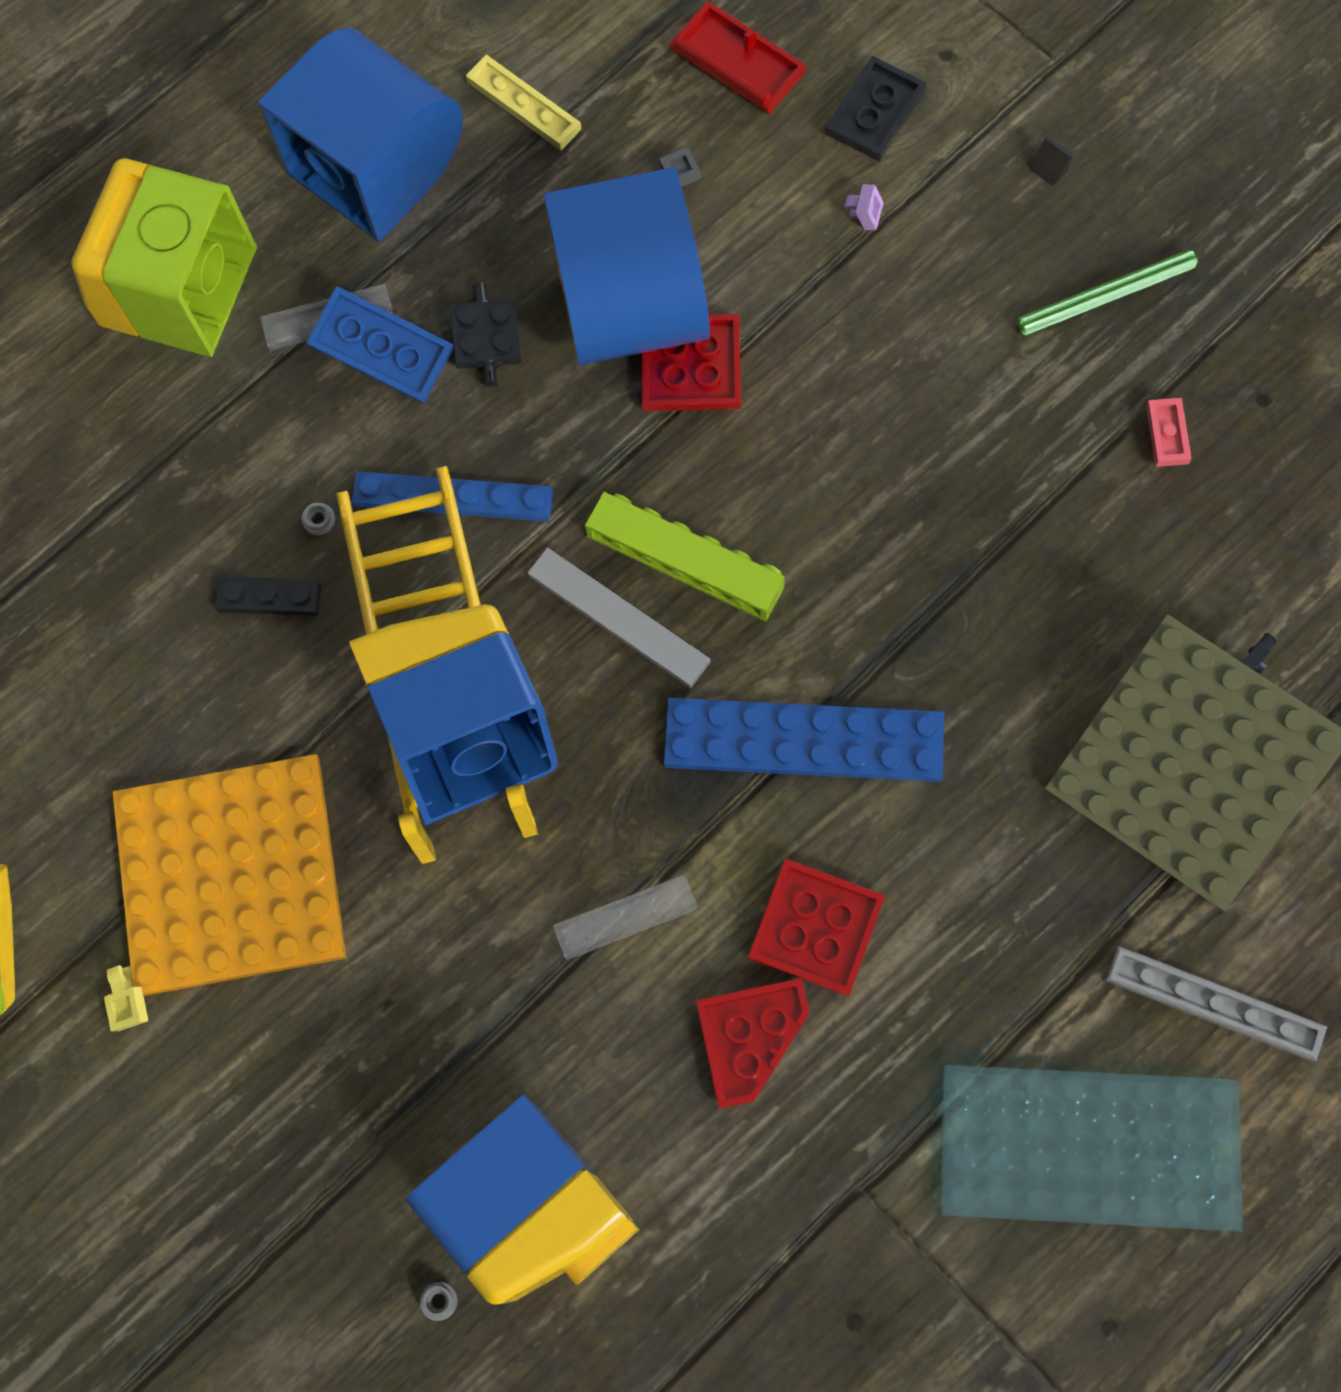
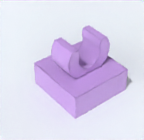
M863 184L860 196L848 195L844 207L845 209H851L849 217L851 219H859L864 230H877L883 200L875 185Z

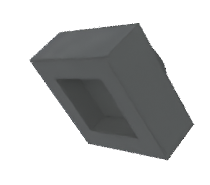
M689 147L659 158L661 169L677 168L681 187L701 179V171Z

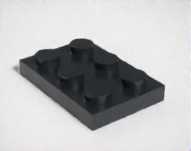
M872 56L826 125L825 134L880 162L926 91L927 82Z

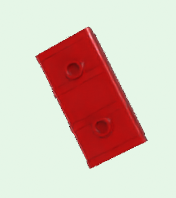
M709 1L702 6L670 42L671 51L696 65L700 70L711 75L768 115L771 114L806 73L807 65Z

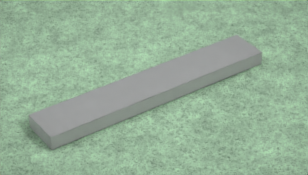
M548 547L527 573L529 578L690 689L711 663L709 657Z
M1120 946L1115 950L1105 979L1106 982L1311 1062L1317 1061L1327 1026Z

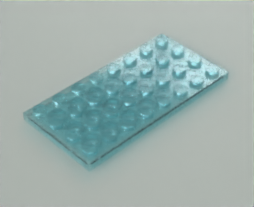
M944 1065L941 1216L1242 1232L1239 1080Z

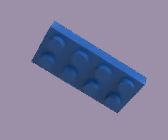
M338 286L333 291L307 341L309 347L422 404H425L454 349L453 344Z

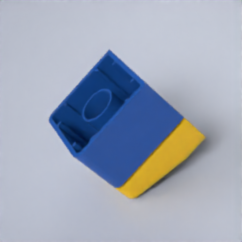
M483 604L391 624L349 641L425 825L506 792V787L518 784L523 785L554 771L558 766L544 708L505 624L495 607Z
M524 1095L518 1098L405 1199L464 1274H469L467 1278L482 1297L494 1305L515 1302L563 1273H566L573 1283L578 1285L640 1230L629 1214L598 1177L594 1175L593 1171L542 1110Z

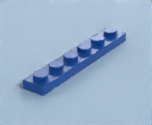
M356 471L352 503L355 507L373 508L441 490L438 478ZM451 479L459 515L550 522L553 499L552 486ZM444 504L417 510L418 512L446 514Z

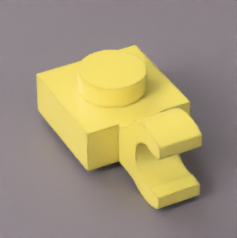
M121 965L107 969V978L111 985L112 994L105 996L104 1001L110 1030L121 1031L148 1022L142 987H133L131 966L122 968Z

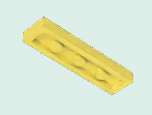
M485 55L466 75L468 84L561 151L581 130V122L488 55Z

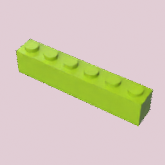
M603 492L585 524L588 538L765 622L768 620L784 589L785 576L781 575V571L769 564H763V566L751 561L750 556L739 550H733L732 552L721 547V544L716 539L706 535L702 538L693 534L686 525L676 521L672 524L662 519L659 513L645 507L642 510L632 505L628 498L620 494L610 495Z

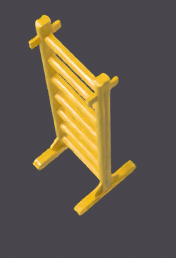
M447 466L436 468L441 491L357 512L352 510L347 490L336 493L366 634L378 630L376 616L465 594L468 608L480 605ZM444 504L451 532L450 536L366 557L362 556L356 529L357 525ZM455 549L462 581L372 602L366 570ZM389 739L404 814L398 815L402 834L422 864L436 861L432 841L420 823L418 806ZM518 784L506 787L510 808L523 837L527 838L538 835L535 820L527 802L524 786Z

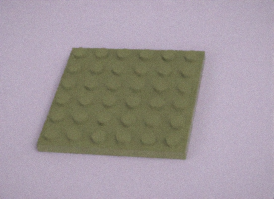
M1167 614L1045 789L1225 912L1341 755V727Z

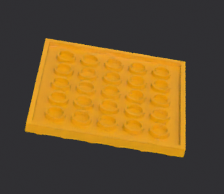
M317 754L113 791L133 987H142L143 996L347 959L320 758Z

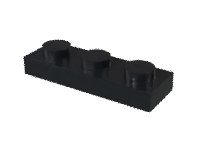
M219 577L215 608L219 613L318 616L321 583L319 580Z

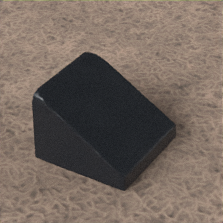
M1047 136L1035 155L1030 169L1050 185H1055L1068 172L1073 154L1052 137Z

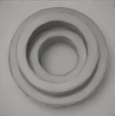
M312 503L306 507L302 514V524L310 534L324 535L333 528L335 514L327 504ZM317 517H325L322 523L314 524V520Z
M432 1283L421 1294V1310L431 1320H445L457 1308V1294L454 1288L447 1283ZM437 1294H442L446 1299L445 1306L441 1309L436 1308L433 1304V1298Z

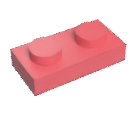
M1182 398L1148 400L1146 410L1155 467L1189 464L1192 458Z

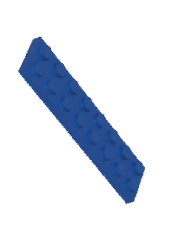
M668 698L664 767L942 782L944 712Z

